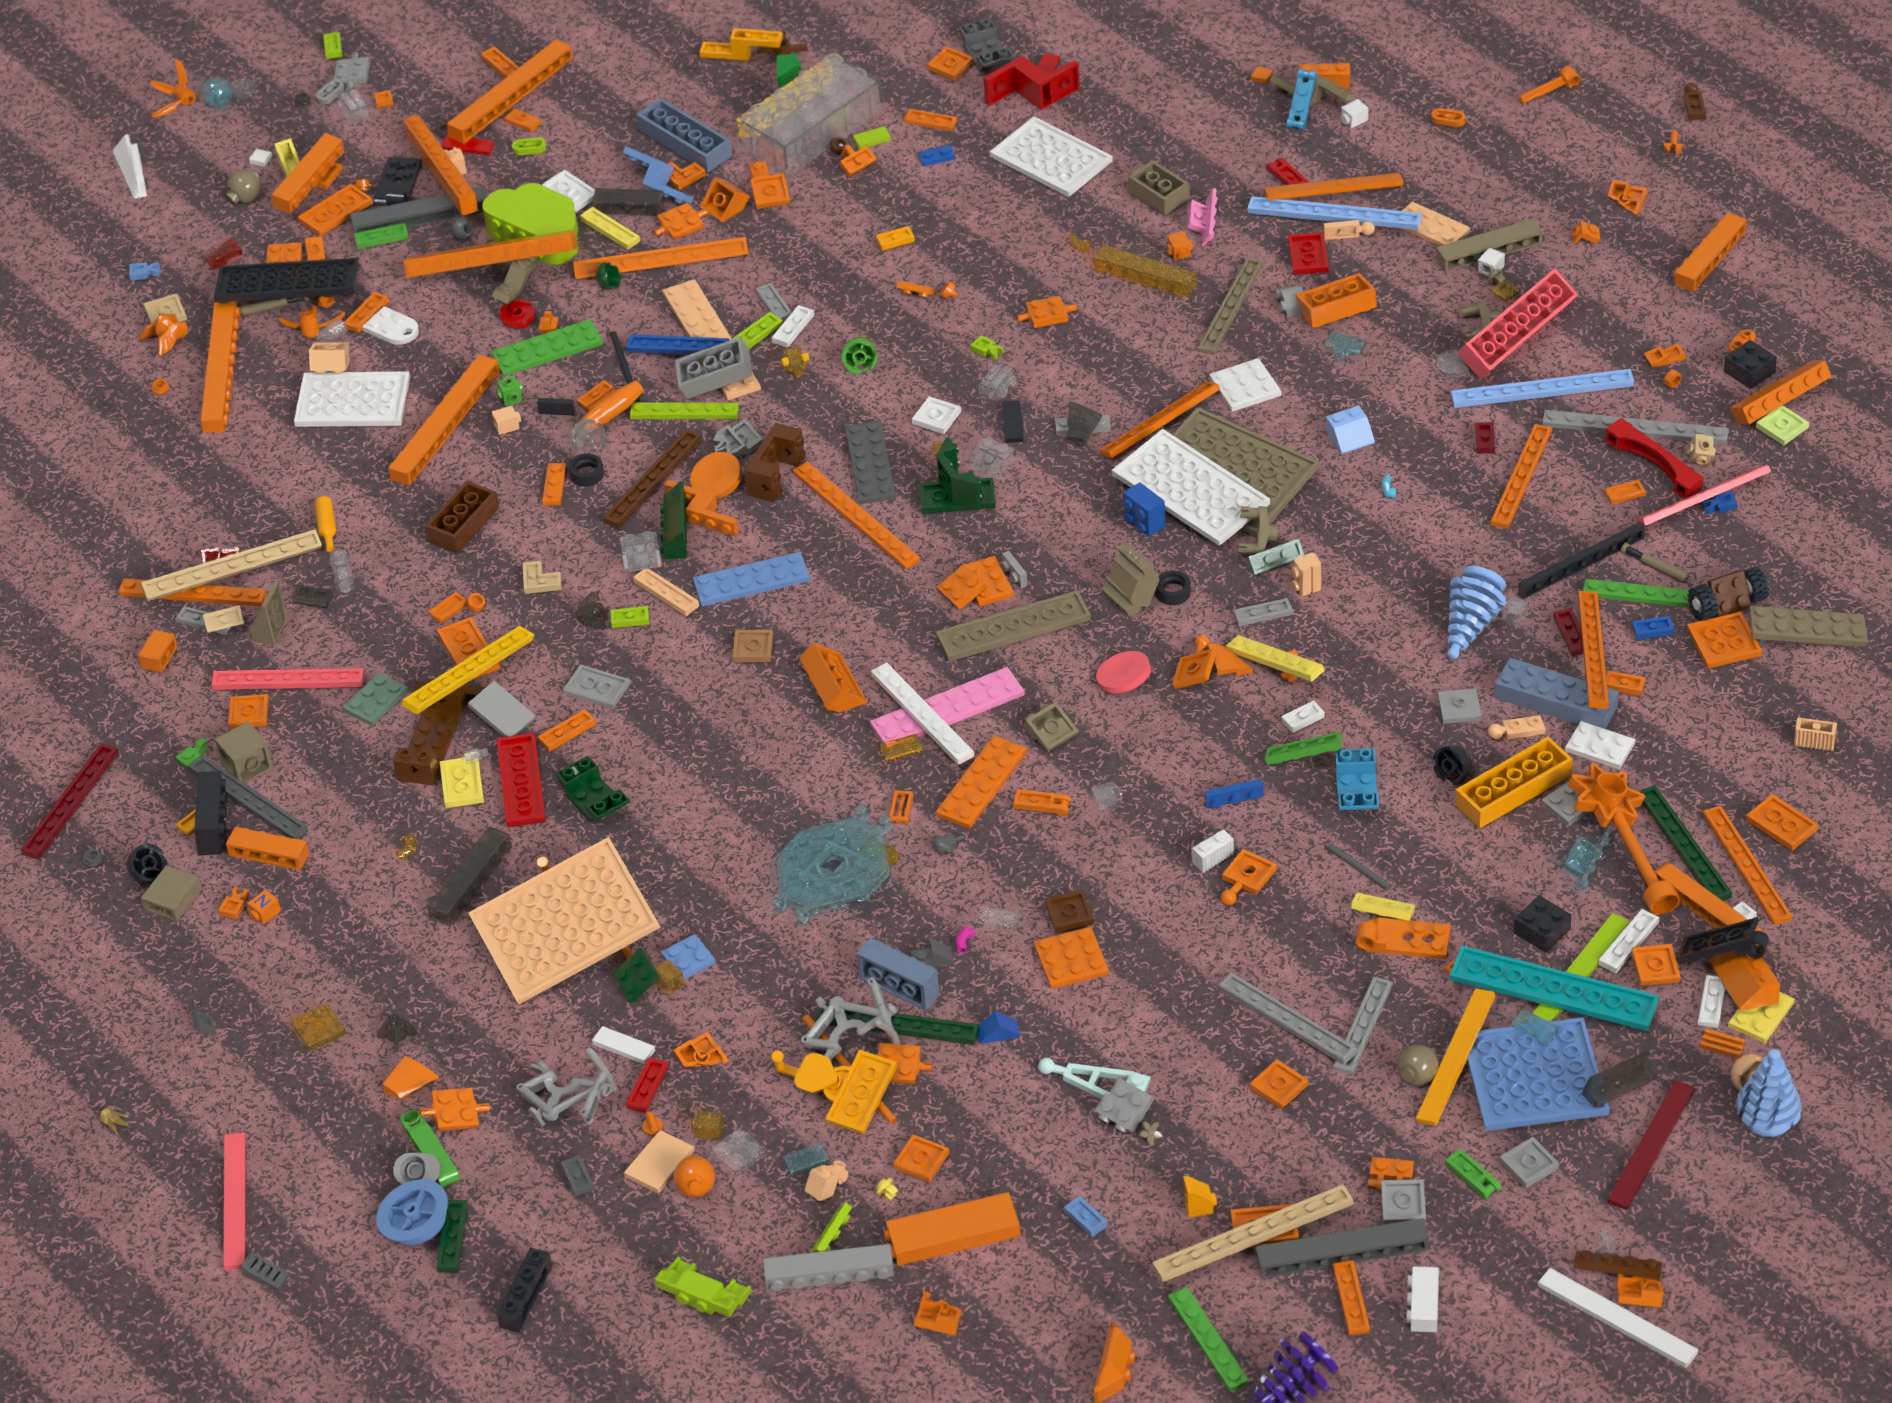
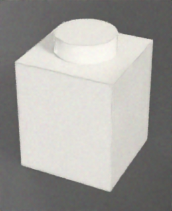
M1358 99L1341 107L1342 122L1353 128L1367 121L1368 107Z
M1489 248L1478 260V272L1488 276L1491 271L1502 269L1504 267L1505 254Z

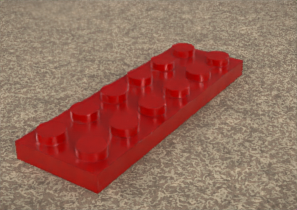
M535 733L496 738L507 827L546 822Z

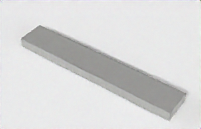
M1373 977L1345 1039L1346 1042L1357 1048V1053L1345 1065L1336 1061L1333 1070L1351 1075L1354 1074L1391 991L1392 981Z

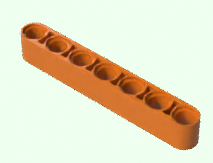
M1666 862L1654 871L1659 881L1666 880L1673 884L1680 897V903L1684 906H1689L1688 909L1699 917H1704V920L1714 928L1748 920L1671 863ZM1757 926L1755 931L1763 930Z

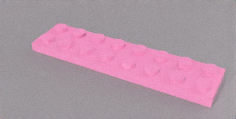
M1005 667L924 699V701L948 725H951L1024 696L1025 691L1009 668ZM903 708L870 721L871 727L887 750L927 734Z

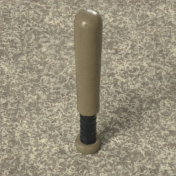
M282 298L280 300H267L240 306V313L242 316H247L287 306L298 301L305 300V302H308L309 298Z
M1624 543L1621 548V553H1628L1640 559L1641 562L1684 583L1689 578L1688 572L1647 553H1642L1630 547L1628 543Z

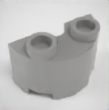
M1301 286L1275 290L1276 298L1280 300L1281 311H1285L1287 317L1302 314L1295 295L1304 292Z

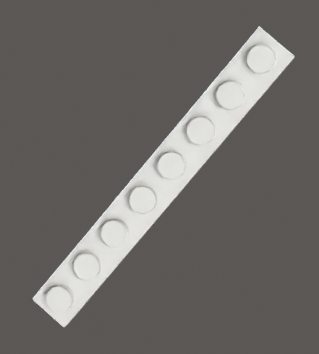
M888 663L871 671V676L957 765L974 757V751Z

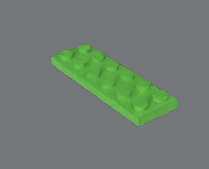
M589 319L492 350L491 354L494 359L498 360L499 370L504 377L603 345V340L593 322Z

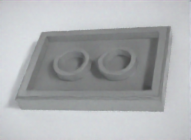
M579 665L563 688V694L614 709L631 684V680Z
M495 681L468 703V707L503 737L518 735L536 719L535 714Z

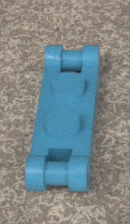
M1299 68L1289 118L1287 119V128L1296 127L1298 130H1304L1317 71L1311 70L1309 72ZM1304 78H1309V82H1303ZM1295 117H1301L1299 121L1295 120Z

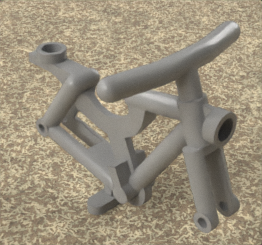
M869 978L868 984L877 1008L848 1003L840 996L833 997L828 1005L822 997H819L815 1002L823 1010V1013L807 1034L802 1036L801 1041L808 1049L813 1048L827 1051L824 1056L828 1057L830 1061L842 1051L838 1043L840 1035L851 1028H856L857 1034L863 1035L874 1027H878L888 1034L892 1044L901 1045L898 1034L891 1023V1017L898 1011L891 1003L886 1005L879 983L874 978ZM844 1010L877 1017L867 1023L855 1019L847 1020ZM836 1017L838 1026L833 1030L829 1040L818 1039Z
M587 1048L586 1054L600 1071L595 1081L572 1078L569 1086L556 1087L554 1083L557 1082L558 1078L554 1071L549 1070L545 1063L539 1061L537 1065L534 1063L530 1065L533 1071L541 1075L525 1083L518 1084L516 1089L521 1093L523 1099H526L537 1108L536 1110L530 1107L528 1110L537 1125L544 1127L545 1122L542 1117L546 1120L554 1121L558 1118L560 1112L585 1099L583 1109L579 1113L581 1117H585V1123L590 1125L593 1123V1116L600 1101V1095L608 1096L611 1092L617 1090L611 1073L592 1048ZM582 1087L588 1088L578 1093L577 1095L559 1103L562 1096L578 1092ZM547 1088L552 1095L546 1103L534 1093Z

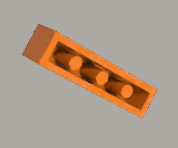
M235 827L226 842L229 856L301 870L309 855L307 841L249 830L247 828Z

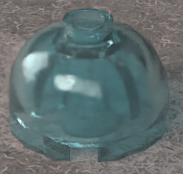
M221 77L222 79L220 80L212 78L201 86L199 95L205 105L214 109H222L230 103L233 98V88L228 78Z

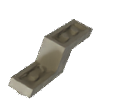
M1317 73L1310 105L1318 104L1324 91L1329 94H1336L1337 99L1343 102L1347 100L1354 101L1356 94ZM1272 75L1270 81L1275 84V87L1280 90L1285 89L1289 91L1288 94L1293 97L1296 84L1280 75ZM1305 78L1303 82L1308 83L1309 78Z
M530 257L513 262L504 283L494 290L492 297L506 304L511 302L521 294L529 274L539 266L540 260L536 259L537 257Z

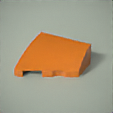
M1612 180L1608 197L1623 208L1632 211L1633 215L1638 216L1646 200L1648 189L1630 186L1629 182Z
M1208 644V650L1213 649L1216 653L1213 667H1215L1218 676L1234 672L1236 676L1253 673V669L1225 646Z
M708 1031L692 1041L690 1039L673 1050V1055L684 1068L709 1066L719 1062L726 1064L729 1062L720 1046L716 1045Z
M1617 1274L1618 1303L1661 1308L1664 1293L1662 1282L1645 1277L1634 1276L1629 1278L1623 1276V1274Z
M924 1292L915 1317L914 1326L956 1336L962 1310L950 1306L942 1299L936 1302L929 1300L931 1293Z

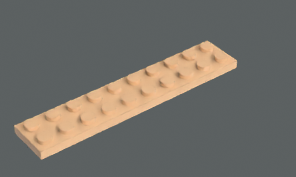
M695 279L662 290L665 299L689 337L729 338V340H732ZM753 372L751 377L720 387L727 400L761 389Z

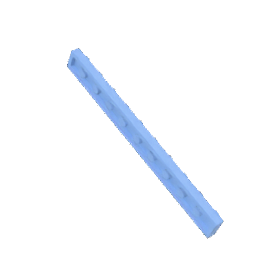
M1254 196L1251 197L1247 208L1248 213L1332 222L1359 220V224L1370 222L1374 226L1418 230L1422 220V213L1285 199L1267 200L1264 197Z
M1631 369L1452 390L1451 399L1454 408L1633 387L1634 379Z

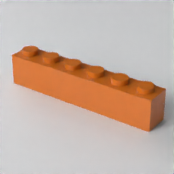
M324 133L271 194L273 207L291 214L299 206V203L307 197L310 190L317 185V182L325 176L329 168L335 164V161L343 155V139Z
M1729 212L1724 218H1721L1717 226L1711 229L1709 235L1702 239L1700 245L1693 249L1692 254L1685 258L1680 268L1675 270V285L1694 292L1745 234L1747 219Z
M1826 360L1811 361L1730 407L1735 422L1737 424H1750L1831 378Z

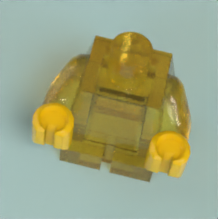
M798 346L783 350L781 361L783 368L787 372L795 374L796 378L802 377V372L807 367L810 358L808 353L802 354L801 347Z

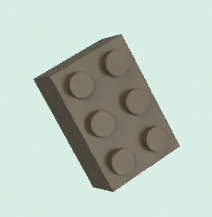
M1153 160L1128 176L1129 193L1163 215H1167L1190 199L1189 183Z

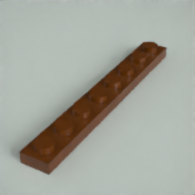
M686 429L603 516V523L619 529L702 441L701 435Z

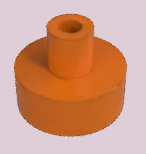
M948 281L939 295L944 299H947L949 296L954 299L958 294L954 291L955 284Z

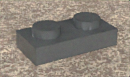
M580 1155L560 1162L575 1197L595 1190Z

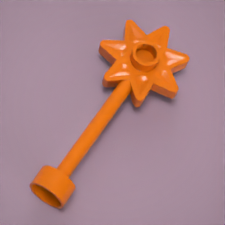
M1591 763L1586 776L1573 774L1568 782V786L1579 795L1573 808L1577 811L1594 812L1602 827H1607L1611 820L1613 821L1648 886L1643 893V899L1650 912L1658 916L1673 911L1680 903L1679 895L1670 881H1659L1630 828L1638 817V813L1634 808L1641 806L1645 795L1627 787V773L1623 771L1615 774L1604 772L1597 764Z

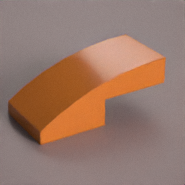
M1678 343L1666 349L1658 346L1644 353L1652 367H1660L1687 359L1686 354Z

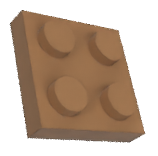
M736 630L732 656L733 662H771L773 630Z

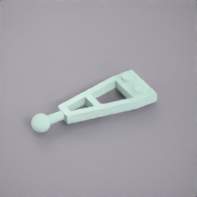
M1043 1058L1038 1064L1041 1073L1050 1074L1054 1072L1063 1075V1081L1100 1099L1103 1098L1105 1093L1109 1094L1110 1092L1096 1086L1099 1077L1121 1078L1144 1092L1150 1083V1076L1133 1071L1068 1063L1066 1068L1054 1064L1050 1058ZM1072 1074L1090 1075L1091 1077L1089 1082Z

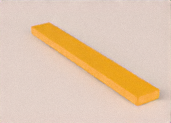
M1475 988L1416 1116L1418 1123L1437 1126L1495 999L1493 991Z

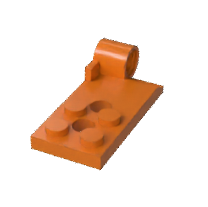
M1388 918L1370 919V922L1364 921L1358 925L1355 943L1357 947L1364 949L1366 952L1446 959L1451 925ZM1404 936H1412L1413 939H1412V940H1404L1403 937H1404ZM1424 938H1432L1433 941H1432V942H1425V941H1423V939H1424Z

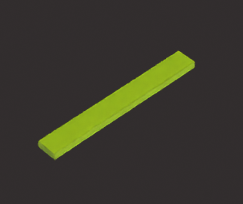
M1612 913L1566 972L1589 978L1599 965V959L1630 924V920ZM1539 1004L1529 1017V1022L1536 1024L1555 1021L1563 1009Z

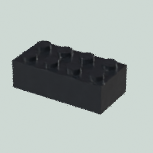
M221 771L198 772L194 831L198 856L221 854L222 847H225V835L222 834L226 832V821H223V819L227 818V807L224 805L228 803V794L224 792L226 791V779H222Z

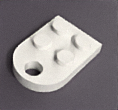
M385 306L362 326L363 331L398 345L411 342L417 337L419 332L418 324L414 319ZM406 332H411L409 335H404Z

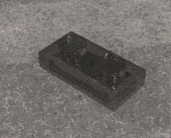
M298 585L291 599L292 603L327 609L334 595L332 590Z

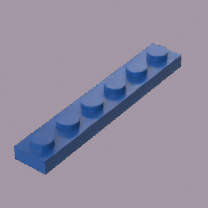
M630 334L625 348L627 352L690 355L730 340L729 338Z

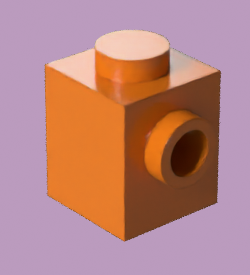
M1184 231L1168 235L1167 252L1169 255H1172L1174 260L1191 257L1193 244L1191 239L1188 240Z

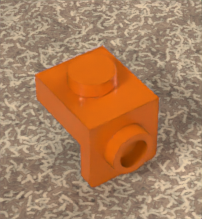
M1581 220L1572 229L1571 235L1574 244H1577L1581 238L1592 243L1600 241L1599 228L1593 224Z

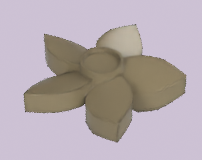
M1146 1121L1142 1122L1144 1130L1138 1136L1146 1137V1142L1149 1145L1153 1144L1155 1138L1163 1137L1159 1131H1156L1158 1122L1151 1124V1126Z

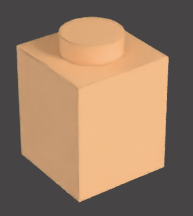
M513 406L492 411L493 422L499 435L520 429V414L518 411L515 412Z

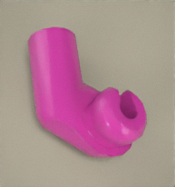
M965 926L956 936L955 942L958 953L967 952L966 939H972V936L975 935L973 928Z

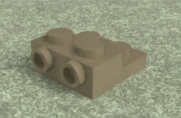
M1057 702L1051 705L1049 703L1044 705L1036 714H1029L1025 718L1023 725L1034 741L1038 740L1047 753L1076 736L1079 732Z

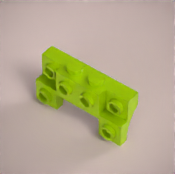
M677 1257L668 1268L661 1270L655 1278L656 1287L674 1294L675 1300L679 1303L687 1304L700 1312H706L711 1315L715 1311L730 1317L736 1307H741L752 1292L751 1286L745 1287L737 1284L734 1279L724 1289L723 1283L696 1273V1264L693 1263L691 1265L681 1261V1257Z

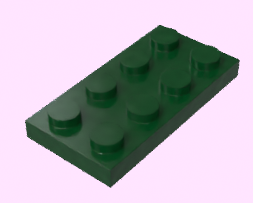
M993 477L979 478L981 481L979 489L982 495V500L980 501L981 509L996 508ZM939 482L920 483L922 514L976 510L954 505Z

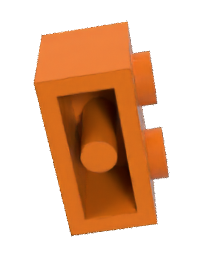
M158 630L152 632L147 638L146 644L138 653L141 669L159 673L163 672L178 647L175 634Z

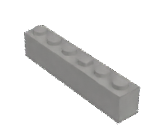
M890 1244L763 1258L767 1291H781L787 1288L801 1289L804 1286L813 1285L820 1287L830 1283L844 1284L845 1282L856 1280L863 1282L867 1279H886L894 1276Z

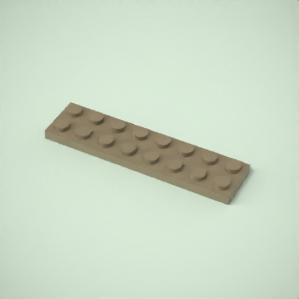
M1077 590L936 631V637L950 662L1090 621L1091 614Z

